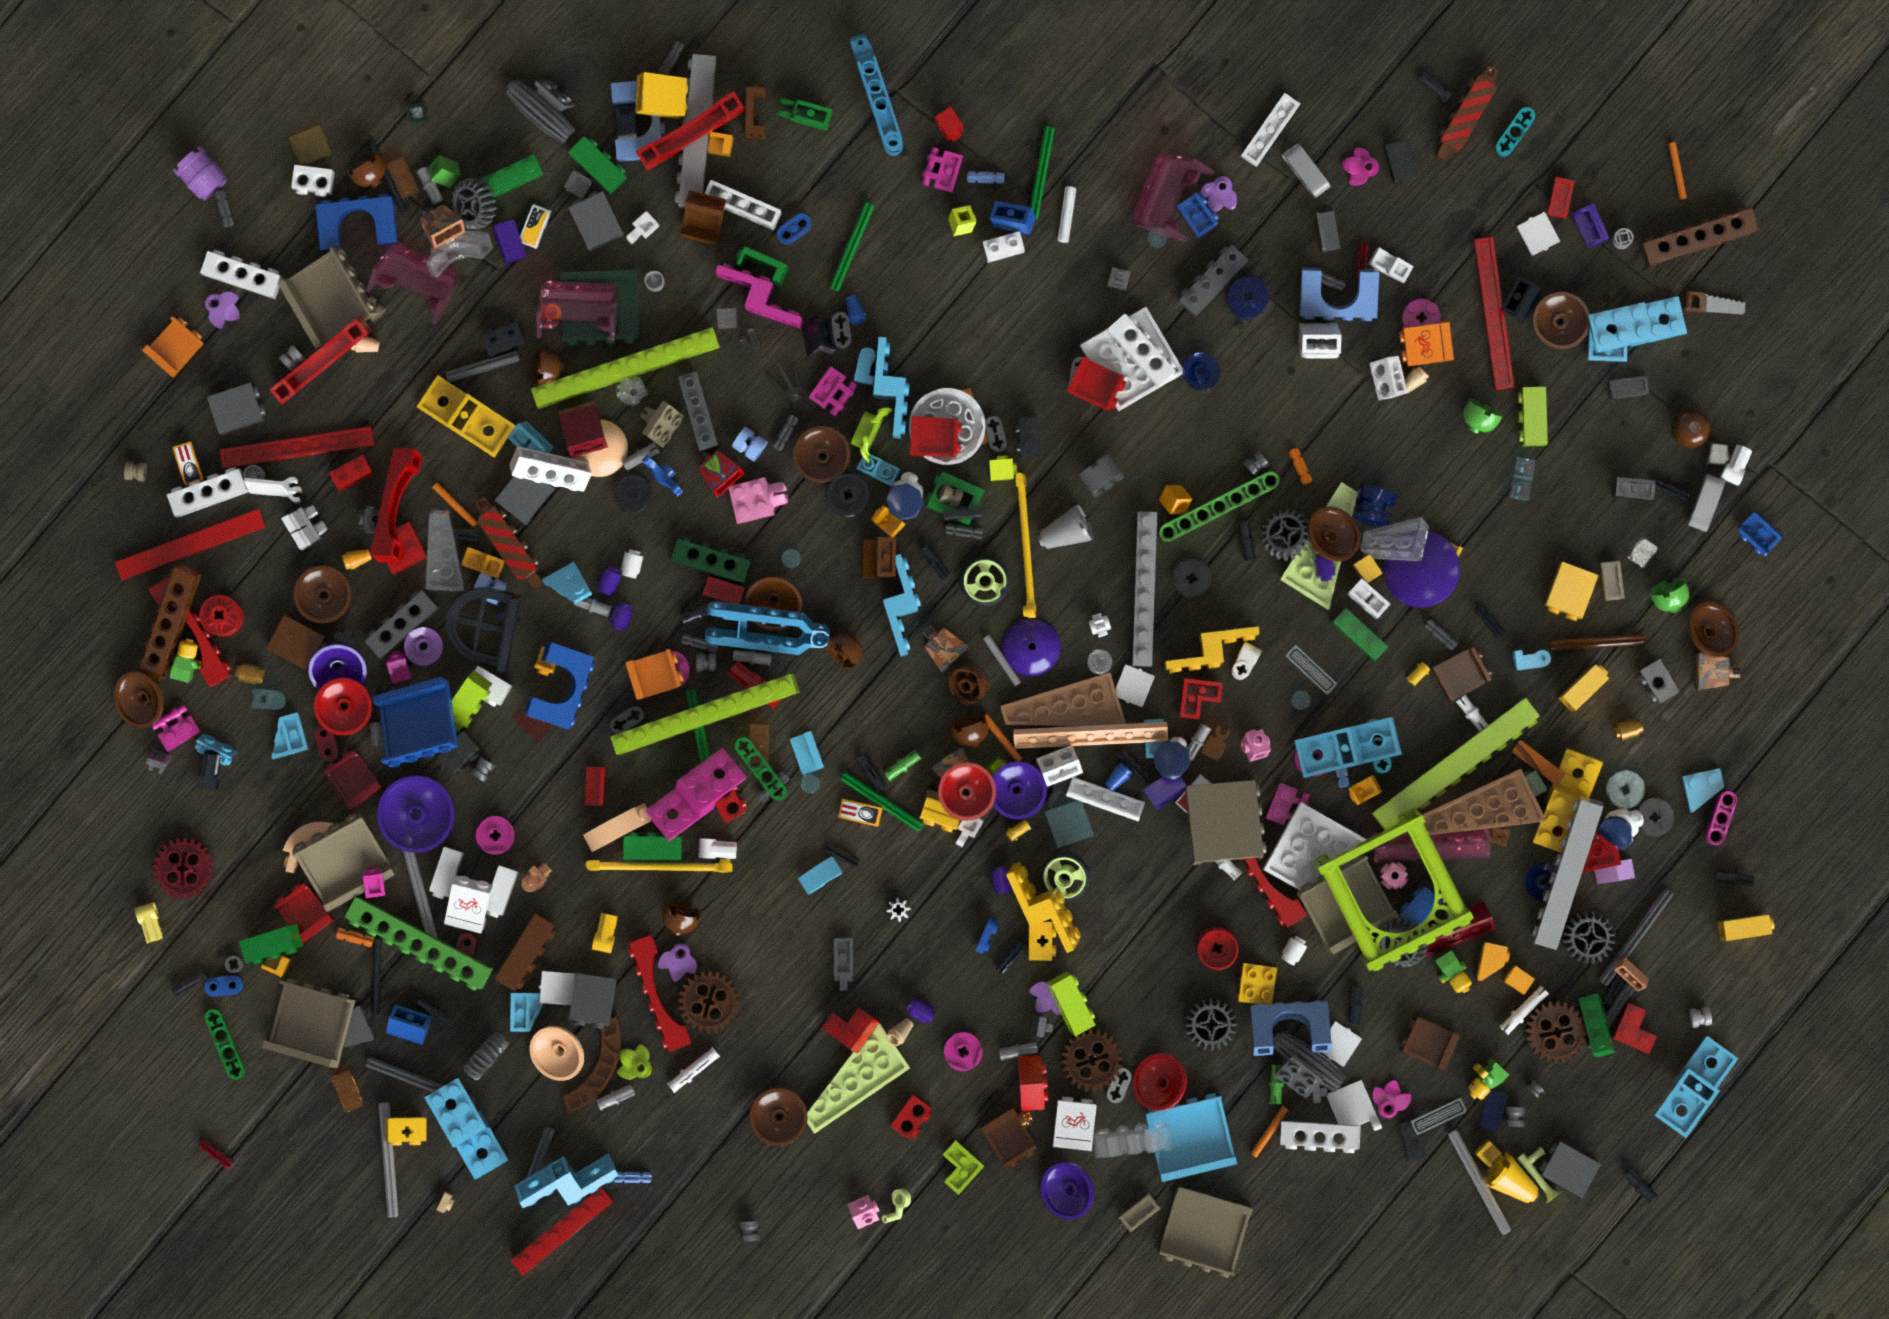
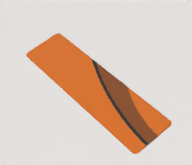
M1519 740L1512 751L1556 786L1559 785L1565 776L1564 772L1521 740Z

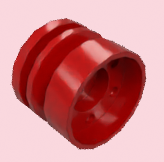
M216 595L207 599L201 606L199 613L200 622L204 629L211 634L222 637L232 636L238 632L243 625L245 617L239 602L223 595ZM217 612H224V613H223V617H224V618H223V619H217V618H218Z
M1215 926L1208 928L1201 933L1197 940L1199 957L1211 969L1222 970L1228 968L1235 962L1238 956L1239 948L1235 937L1229 930L1223 927ZM1214 943H1217L1218 945L1222 944V946L1220 947L1221 950L1219 952H1217L1216 949L1212 950L1214 948Z

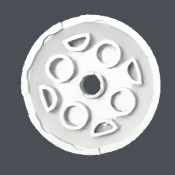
M941 388L924 395L914 406L909 419L910 438L912 416L958 418V422H962L961 434H957V441L961 442V453H957V458L923 456L937 464L952 465L967 460L978 450L985 435V418L979 404L967 393L953 388Z

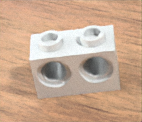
M294 165L291 188L301 195H307L308 192L315 193V196L318 197L332 195L335 172L331 169ZM302 176L308 177V182L305 185L299 184V179ZM320 179L327 180L325 187H318Z
M1020 231L983 241V248L988 263L1025 252Z
M1399 356L1388 357L1370 363L1378 400L1390 399L1408 393Z
M1360 579L1347 594L1374 619H1378L1390 605L1387 600L1363 579Z
M1072 745L1037 758L1047 787L1083 773Z

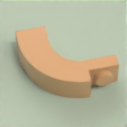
M645 803L616 816L584 834L583 836L591 851L593 852L651 822L652 820L645 813V810L648 809Z
M313 822L297 829L288 838L283 851L290 852V855H287L284 861L285 871L296 873L298 860L296 857H293L292 849H294L297 843L310 840L315 833L325 832L334 823Z

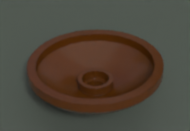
M1568 292L1552 293L1543 298L1536 306L1533 314V328L1537 337L1545 345L1554 349H1569L1578 345L1586 337L1590 328L1588 320L1590 313L1586 304L1576 295ZM1557 319H1561L1563 321V325L1559 326L1557 324Z
M817 426L805 431L798 438L793 449V460L798 472L804 478L814 483L832 482L833 479L846 471L850 462L851 453L846 438L836 429L827 426ZM822 454L826 455L825 460H820Z
M1327 506L1320 508L1310 517L1307 526L1308 538L1313 548L1322 557L1340 562L1351 558L1357 552L1360 545V532L1356 522L1347 512L1337 507Z
M329 566L310 568L299 577L295 584V605L298 611L312 622H333L344 615L351 603L352 591L347 578L335 568ZM323 592H327L328 594L326 599H322L321 594Z
M766 576L756 580L749 587L745 597V605L801 612L802 596L798 588L788 579L779 576ZM772 596H777L778 599L774 600ZM753 621L758 626L768 630H781L789 627L788 625L782 627L780 624H762V622Z
M1704 602L1697 605L1691 611L1688 629L1692 641L1700 651L1708 656L1719 658L1730 654L1736 648L1739 639L1738 626L1732 614L1724 606L1715 602Z
M141 671L126 673L117 681L114 688V703L121 718L129 725L137 728H146L155 724L161 717L164 707L163 694L157 682L150 675Z
M773 1088L763 1092L756 1098L750 1110V1124L753 1132L761 1141L772 1146H785L793 1143L802 1135L807 1125L808 1114L803 1100L796 1093L788 1089ZM777 1113H781L783 1115V1118L781 1120L776 1119Z

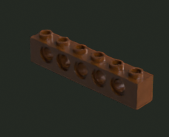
M1746 207L1735 210V214L1728 215V213L1718 215L1717 220L1710 221V219H1705L1698 222L1699 225L1692 227L1690 224L1681 227V231L1676 233L1673 230L1662 234L1663 237L1658 239L1655 236L1644 239L1645 243L1640 247L1647 267L1756 233L1759 227L1753 209L1747 210ZM1732 220H1737L1739 222V229H1735L1731 226ZM1713 226H1719L1722 233L1720 235L1715 234ZM1699 231L1703 234L1704 238L1702 241L1695 238V232ZM1678 237L1685 240V246L1681 247L1677 244L1676 240ZM1659 243H1664L1667 246V252L1659 250Z
M183 565L173 568L169 574V585L163 591L162 596L164 599L158 606L156 612L158 614L157 620L151 626L150 631L152 634L144 647L146 652L138 664L140 666L139 671L150 675L158 682L167 676L171 659L174 656L202 573ZM178 583L183 586V592L178 589ZM172 601L177 604V609L172 607ZM166 618L170 620L171 627L166 624ZM160 636L165 639V644L160 642ZM154 653L158 655L159 661L154 659Z

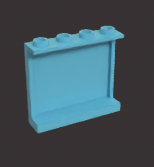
M1216 1093L1208 1094L1202 1100H1198L1195 1097L1187 1099L1185 1104L1179 1105L1177 1103L1172 1108L1164 1111L1148 1109L1149 1112L1145 1113L1162 1182L1237 1164L1220 1095L1216 1096Z

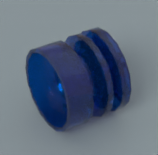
M1242 277L1236 280L1230 287L1227 295V306L1230 312L1236 318L1242 320H1252L1258 317L1264 311L1268 302V290L1265 284L1254 277ZM1250 293L1253 300L1249 299L1247 302L1244 295Z
M1359 485L1356 498L1364 501V503L1354 505V508L1360 510L1361 513L1352 512L1351 517L1367 525L1390 527L1391 521L1384 517H1393V514L1387 511L1386 507L1396 506L1398 494L1377 487Z

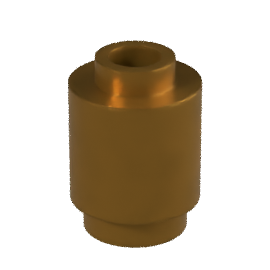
M242 663L241 666H237L236 677H239L238 681L254 685L263 683L265 669H262L261 666Z
M1631 718L1615 723L1613 733L1616 739L1619 738L1620 741L1639 736V734L1643 733V727L1639 718Z

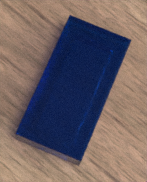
M1490 1089L1478 1126L1497 1132L1509 1095Z

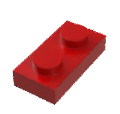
M1555 177L1547 215L1563 219L1567 218L1575 181Z
M708 576L703 595L727 603L740 604L745 588Z

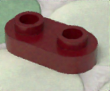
M319 725L314 732L319 755L324 761H335L339 756L336 736L327 731V736L322 737L321 731L326 729ZM328 748L332 750L330 756H327L325 753Z
M471 933L460 935L457 940L456 949L475 958L477 938ZM467 939L471 941L470 946L465 945ZM467 966L464 971L470 970L471 967Z

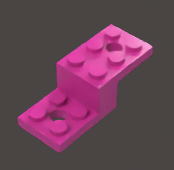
M724 263L723 266H717V277L750 288L745 303L746 311L801 329L803 320L799 315L800 313L793 310H788V312L782 311L780 306L771 303L768 306L774 290L771 279L764 276H759V278L753 277L752 273L746 270H741V272L735 271L733 266Z
M721 748L677 781L676 788L646 809L645 813L665 838L671 841L713 810L715 802L743 782L746 776L727 752ZM721 770L725 776L718 779L714 776V772ZM673 810L677 812L678 817L670 819L667 813Z

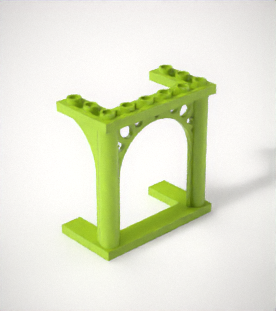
M1415 808L1398 816L1400 823L1335 856L1327 852L1312 860L1315 868L1321 875L1323 874L1363 953L1359 956L1369 971H1378L1384 967L1383 964L1389 961L1393 963L1401 959L1402 954L1406 952L1411 954L1419 949L1418 946L1424 943L1429 945L1436 941V937L1440 935L1447 936L1453 932L1454 928L1458 926L1465 927L1471 923L1470 920L1474 919L1471 911L1464 905L1424 825L1426 822L1424 817ZM1408 831L1433 881L1434 902L1428 916L1415 928L1399 933L1386 932L1374 927L1363 916L1339 866ZM1441 898H1443V903L1446 902L1447 906L1443 904L1439 905L1438 901ZM1436 910H1445L1448 918L1444 920L1438 919L1435 916ZM1431 920H1434L1435 922L1439 923L1431 924L1432 927L1428 926V923ZM1413 931H1418V934L1414 936ZM1374 932L1378 933L1375 942L1373 941L1375 937L1371 935ZM1388 936L1390 938V945L1387 949L1382 950L1380 948V941L1383 937ZM1398 937L1402 938L1401 943L1398 941L1394 946V940Z

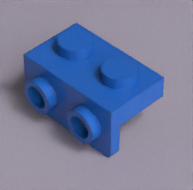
M1196 192L1193 196L1179 204L1177 209L1196 237L1200 238L1217 226L1218 217L1213 210L1209 211L1206 204L1208 202L1202 194L1198 195Z
M1756 510L1737 529L1739 536L1744 541H1749L1753 545V549L1758 554H1763L1764 556L1783 538V535Z

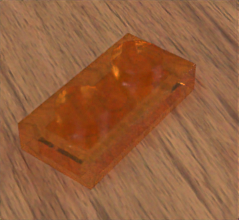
M403 156L386 164L402 199L420 192Z
M750 724V741L766 762L769 763V725ZM752 749L751 751H749V755L754 753L755 750ZM753 756L750 758V763H761V759L758 756Z
M350 1070L331 1077L345 1113L364 1106Z

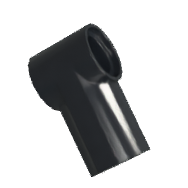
M213 750L204 751L202 768L197 780L198 787L218 789L221 754Z

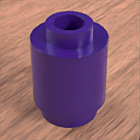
M1316 554L1314 559L1316 578H1320L1321 581L1332 580V576H1335L1334 562L1322 557L1320 554Z
M609 566L608 569L604 568L597 583L599 585L597 590L611 596L612 592H615L622 576L619 574V569Z
M618 602L608 622L612 624L610 628L620 632L622 629H626L633 613L631 612L633 607Z
M1006 866L994 867L995 871L991 872V878L995 894L1011 893L1010 888L1012 886L1006 876L1009 870H1006Z
M915 997L906 1009L910 1012L911 1016L924 1024L927 1021L931 1022L936 1014L933 1011L935 1007Z

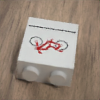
M456 876L452 883L444 924L482 933L487 919L485 915L493 885L485 881L472 880L466 876Z
M1062 1097V1100L1057 1102L1053 1147L1092 1151L1096 1104H1093V1100L1081 1099V1102H1075L1072 1097Z

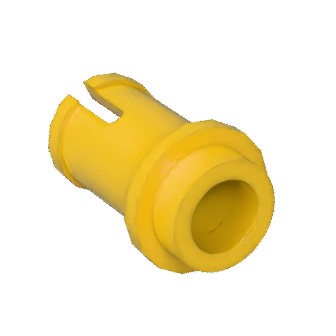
M1423 662L1421 664L1418 663V667L1406 678L1413 686H1416L1426 674L1429 675L1428 672L1431 669Z
M1023 819L1013 828H1008L1006 834L1011 841H1017V838L1031 830V827Z

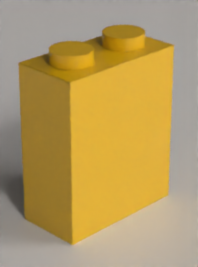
M647 72L637 75L635 113L673 119L684 117L688 109L686 103V95L689 89L687 78Z
M1561 562L1544 606L1548 607L1549 612L1555 614L1562 612L1566 614V618L1577 621V618L1582 619L1598 575Z
M1601 665L1590 666L1558 699L1571 712L1576 711L1609 679L1607 676L1608 672Z
M1765 914L1717 921L1721 941L1772 934L1774 929L1773 918Z

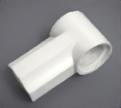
M1737 444L1720 478L1738 486L1744 476V469L1752 451Z
M699 839L698 858L716 859V857L736 859L737 842Z

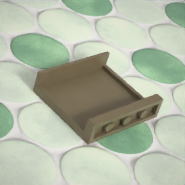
M339 247L330 248V252L291 278L283 279L278 283L315 349H320L357 317L361 316L366 321L377 314L374 302L365 293V286L359 282L355 269L349 265L345 252Z
M1255 780L1186 786L1185 796L1193 865H1201L1202 862L1263 858L1264 853H1266V843L1262 842L1261 835L1264 834V825L1260 823L1259 816H1262V806L1258 804L1257 797H1260L1259 785H1256Z
M360 812L356 815L355 813L348 815L345 821L330 825L325 832L315 833L310 840L306 842L301 841L292 849L293 857H296L322 900L326 912L365 892L362 871L366 870V868L373 866L381 868L383 881L395 875L393 867Z
M1359 855L1350 860L1351 862L1346 865H1340L1339 868L1363 916L1370 924L1379 929L1384 926L1387 920L1390 921L1394 917L1398 918L1399 915L1392 908L1367 862L1368 857ZM1322 874L1317 877L1318 881L1312 884L1309 882L1301 886V890L1297 892V895L1329 953L1335 954L1356 942V939Z
M287 978V981H279L280 984L284 985L270 1040H264L262 1048L327 1067L338 1068L355 1000L349 999L348 994L338 992V995H334L330 989L321 988V990H317L315 985L304 983V986L299 985L298 980Z
M1178 1186L1159 1254L1162 1255V1259L1173 1262V1259L1181 1260L1180 1264L1191 1267L1192 1264L1198 1265L1199 1270L1210 1272V1270L1218 1271L1217 1275L1222 1277L1234 1276L1235 1266L1253 1208Z

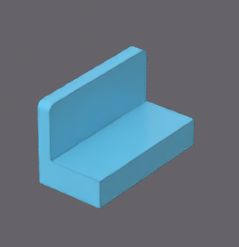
M811 731L790 739L803 775L824 768Z

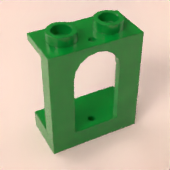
M744 247L743 251L739 250L735 260L740 270H742L746 259L776 271L772 280L775 285L781 287L788 271L787 264L748 247Z
M942 471L941 475L937 474L933 483L936 487L933 493L929 492L925 502L928 503L927 508L942 514L943 512L957 511L955 508L938 501L937 491L939 487L947 484L973 495L968 510L977 509L985 490ZM960 519L957 521L969 526L972 519Z

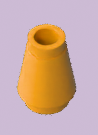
M368 549L349 551L342 555L346 570H353L372 560Z

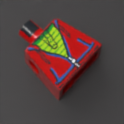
M704 450L698 456L703 462L698 469L717 497L721 496L745 474L736 463L720 451H716L711 455L707 450Z

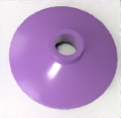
M420 627L411 631L404 642V650L408 659L421 666L430 665L438 660L443 649L442 640L438 633L426 627ZM423 642L427 644L425 650L420 649V644Z

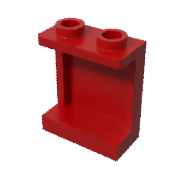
M1083 356L1067 389V393L1109 412L1110 408H1115L1119 400L1116 398L1118 391H1123L1127 381L1124 380V375L1118 374Z
M912 416L910 456L957 458V453H961V442L957 441V434H961L962 422H958V418Z
M298 883L291 889L292 893L286 897L284 894L276 900L277 905L274 908L279 911L289 926L297 924L302 943H305L333 922L334 918L329 912H326L323 904L307 883L303 885Z

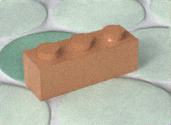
M1626 957L1616 961L1614 970L1637 992L1647 988L1649 979Z

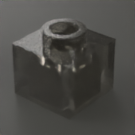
M1710 444L1707 464L1725 465L1730 457V450H1727L1728 445Z

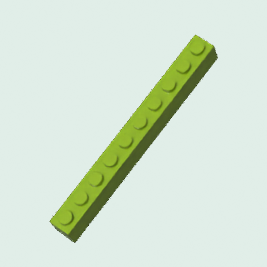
M712 327L555 380L552 383L534 387L531 390L537 407L541 409L718 349L720 346Z
M789 674L611 736L616 755H621L800 693L794 674Z
M1527 698L1522 699L1371 813L1385 831L1400 822L1398 816L1414 808L1416 810L1419 807L1424 809L1431 803L1429 800L1432 797H1440L1446 792L1444 788L1450 784L1453 787L1462 780L1460 778L1461 775L1465 772L1469 775L1477 769L1475 766L1480 761L1485 763L1492 757L1491 753L1497 750L1499 752L1507 746L1506 741L1510 738L1513 740L1523 734L1521 730L1526 726L1528 728L1534 726L1538 722L1536 719L1540 715Z

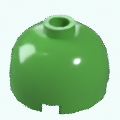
M1469 398L1463 411V418L1470 425L1468 429L1477 434L1479 431L1489 432L1495 429L1502 418L1501 413L1487 404L1482 405L1479 404L1480 401Z
M1673 578V582L1668 584L1666 580L1662 581L1650 590V596L1654 605L1660 610L1670 611L1671 613L1680 611L1681 607L1689 599V589L1684 578Z

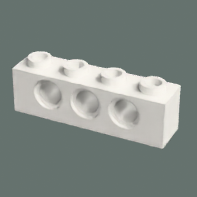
M710 180L705 191L707 195L727 199L725 210L771 230H775L782 214L780 209L713 180Z
M214 250L213 253L207 251L200 272L202 275L276 299L279 290L278 283L283 279L278 275L279 271L270 268L265 271L260 269L261 265L250 262L247 265L242 263L243 259L232 256L230 259L224 257L225 253ZM223 263H228L229 265L226 272H220V265ZM241 269H246L247 271L244 278H238V271ZM259 275H264L265 277L262 284H256V278Z
M1124 314L1107 331L1158 388L1176 372L1174 369L1176 366L1169 358L1165 359L1161 355L1163 351L1157 344L1152 345L1148 340L1150 336L1143 329L1140 331L1136 325L1138 323L1131 315L1127 316ZM1126 331H1133L1136 337L1133 340L1126 339ZM1138 346H1147L1148 352L1140 354L1137 350ZM1153 359L1159 360L1161 363L1160 368H1152L1150 361Z
M517 446L510 462L512 476L520 479H530L537 483H548L555 487L561 486L573 491L579 490L584 492L592 474L589 462Z
M233 467L225 470L226 474L220 476L213 474L201 483L200 480L189 483L187 488L177 487L172 489L171 493L167 494L174 516L178 518L248 493L242 470ZM224 480L230 481V487L227 490H223L221 487ZM210 486L212 494L206 497L203 494V490ZM188 493H193L194 500L191 503L185 501Z
M1282 1121L1280 1145H1285V1149H1297V1146H1304V1150L1316 1151V1147H1322L1327 1152H1335V1148L1343 1149L1344 1153H1354V1150L1360 1149L1361 1126ZM1299 1130L1306 1134L1304 1141L1297 1139V1132ZM1317 1132L1324 1133V1142L1320 1143L1316 1140ZM1337 1133H1341L1344 1136L1342 1144L1335 1141Z

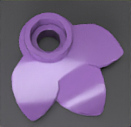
M1220 176L1214 182L1206 183L1200 191V195L1202 194L1205 198H1208V208L1210 211L1217 212L1224 205L1228 209L1233 210L1236 206L1237 195L1232 190L1231 180L1226 176ZM1225 183L1226 188L1220 189L1219 184Z
M224 292L221 295L211 294L206 298L205 306L209 311V320L215 327L222 329L225 320L235 321L240 319L239 310L234 305L239 298L236 294ZM214 300L218 301V306L216 307L212 306Z
M680 943L676 944L671 951L662 954L658 962V968H669L670 976L676 982L685 975V972L695 974L697 964L696 960L690 955L689 947ZM682 949L684 956L679 957L677 951Z
M1046 982L1035 984L1029 992L1038 997L1035 1004L1036 1012L1041 1013L1052 1009L1056 1015H1059L1060 1011Z

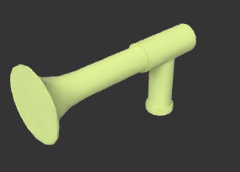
M1539 1147L1528 1158L1523 1153L1517 1159L1543 1189L1547 1197V1204L1562 1191L1553 1190L1532 1164L1542 1155L1546 1154Z

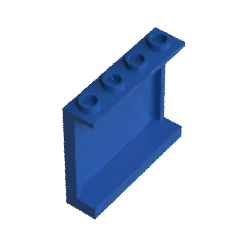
M438 677L373 696V704L380 708L386 758L381 759L382 763L389 765V767H397L403 762H415L417 758L432 757L434 753L450 752L452 748L458 747L450 683L448 680Z

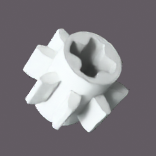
M1101 613L1093 615V620L1088 621L1092 634L1098 633L1099 637L1108 635L1107 630H1110L1111 626L1107 615L1103 617Z
M897 898L895 904L889 902L892 908L887 910V912H892L891 920L894 917H898V921L901 922L902 916L908 918L905 912L911 910V908L904 906L907 902L906 900L903 903H899ZM897 904H900V907L904 908V911L901 912L900 916H898L896 912H893V909L896 908Z

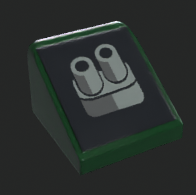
M425 102L406 105L411 125L430 121Z

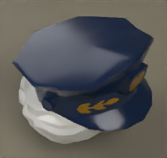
M912 472L902 474L901 480L894 482L886 497L889 513L898 519L906 520L915 518L923 506V488L918 483L917 475Z
M1173 737L1170 739V742L1162 743L1154 753L1155 769L1166 779L1173 780L1180 777L1190 766V752L1186 748L1187 743L1182 737Z
M1625 808L1611 811L1597 827V832L1616 844L1618 849L1624 850L1633 842V837L1638 833L1639 826H1642L1644 822L1643 814L1639 810L1628 811Z

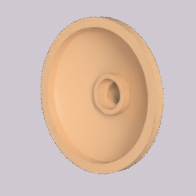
M601 420L608 448L573 458L589 462L592 472L591 476L604 477L615 473L622 467V460L627 458L628 442L625 434L616 424L607 420Z
M547 1026L540 1029L531 1040V1059L535 1067L546 1077L564 1081L573 1078L581 1070L584 1063L583 1048L579 1040L570 1031L558 1026Z

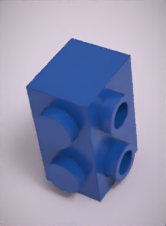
M995 201L990 215L994 228L1014 232L1020 231V233L1031 234L1036 219L1031 207Z
M1426 886L1423 889L1419 887L1412 895L1414 897L1413 901L1410 904L1406 902L1400 908L1402 913L1399 916L1403 917L1404 920L1410 918V922H1416V926L1425 920L1433 906L1434 893ZM1440 899L1438 904L1440 905L1443 901Z
M395 1004L388 1020L386 1033L423 1045L432 1016Z

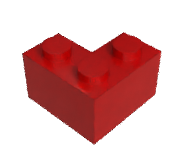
M410 522L396 528L398 541L403 544L399 563H387L394 575L429 558Z
M1184 678L1179 717L1198 720L1201 701L1221 702L1223 683Z
M1626 1003L1611 1038L1649 1054L1657 1036L1639 1029L1646 1010Z
M858 1008L849 1022L832 1013L822 1029L858 1054L880 1022L864 1010Z
M1041 1055L1018 1056L1022 1111L1044 1110V1102L1048 1101V1091L1044 1090L1047 1088V1077H1043V1074H1046V1063H1042Z

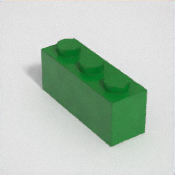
M583 136L568 153L606 191L612 194L625 181L626 176L624 173L626 171L619 164L615 166L610 161L612 157L607 152L603 151L601 153L596 148L598 144L591 137L587 139Z
M533 154L482 178V180L486 181V186H491L490 192L494 193L493 198L544 174Z
M1347 608L1331 623L1373 662L1388 648L1382 640Z
M628 833V836H624L623 860H682V837L677 835L671 841H668L665 837H659V833H647V837H641L640 833Z
M297 924L239 941L245 963L253 962L254 965L265 962L264 958L267 957L270 960L281 957L280 953L283 952L286 955L297 952L296 948L303 946Z
M1598 994L1579 998L1593 1055L1600 1057L1615 1053L1601 997Z

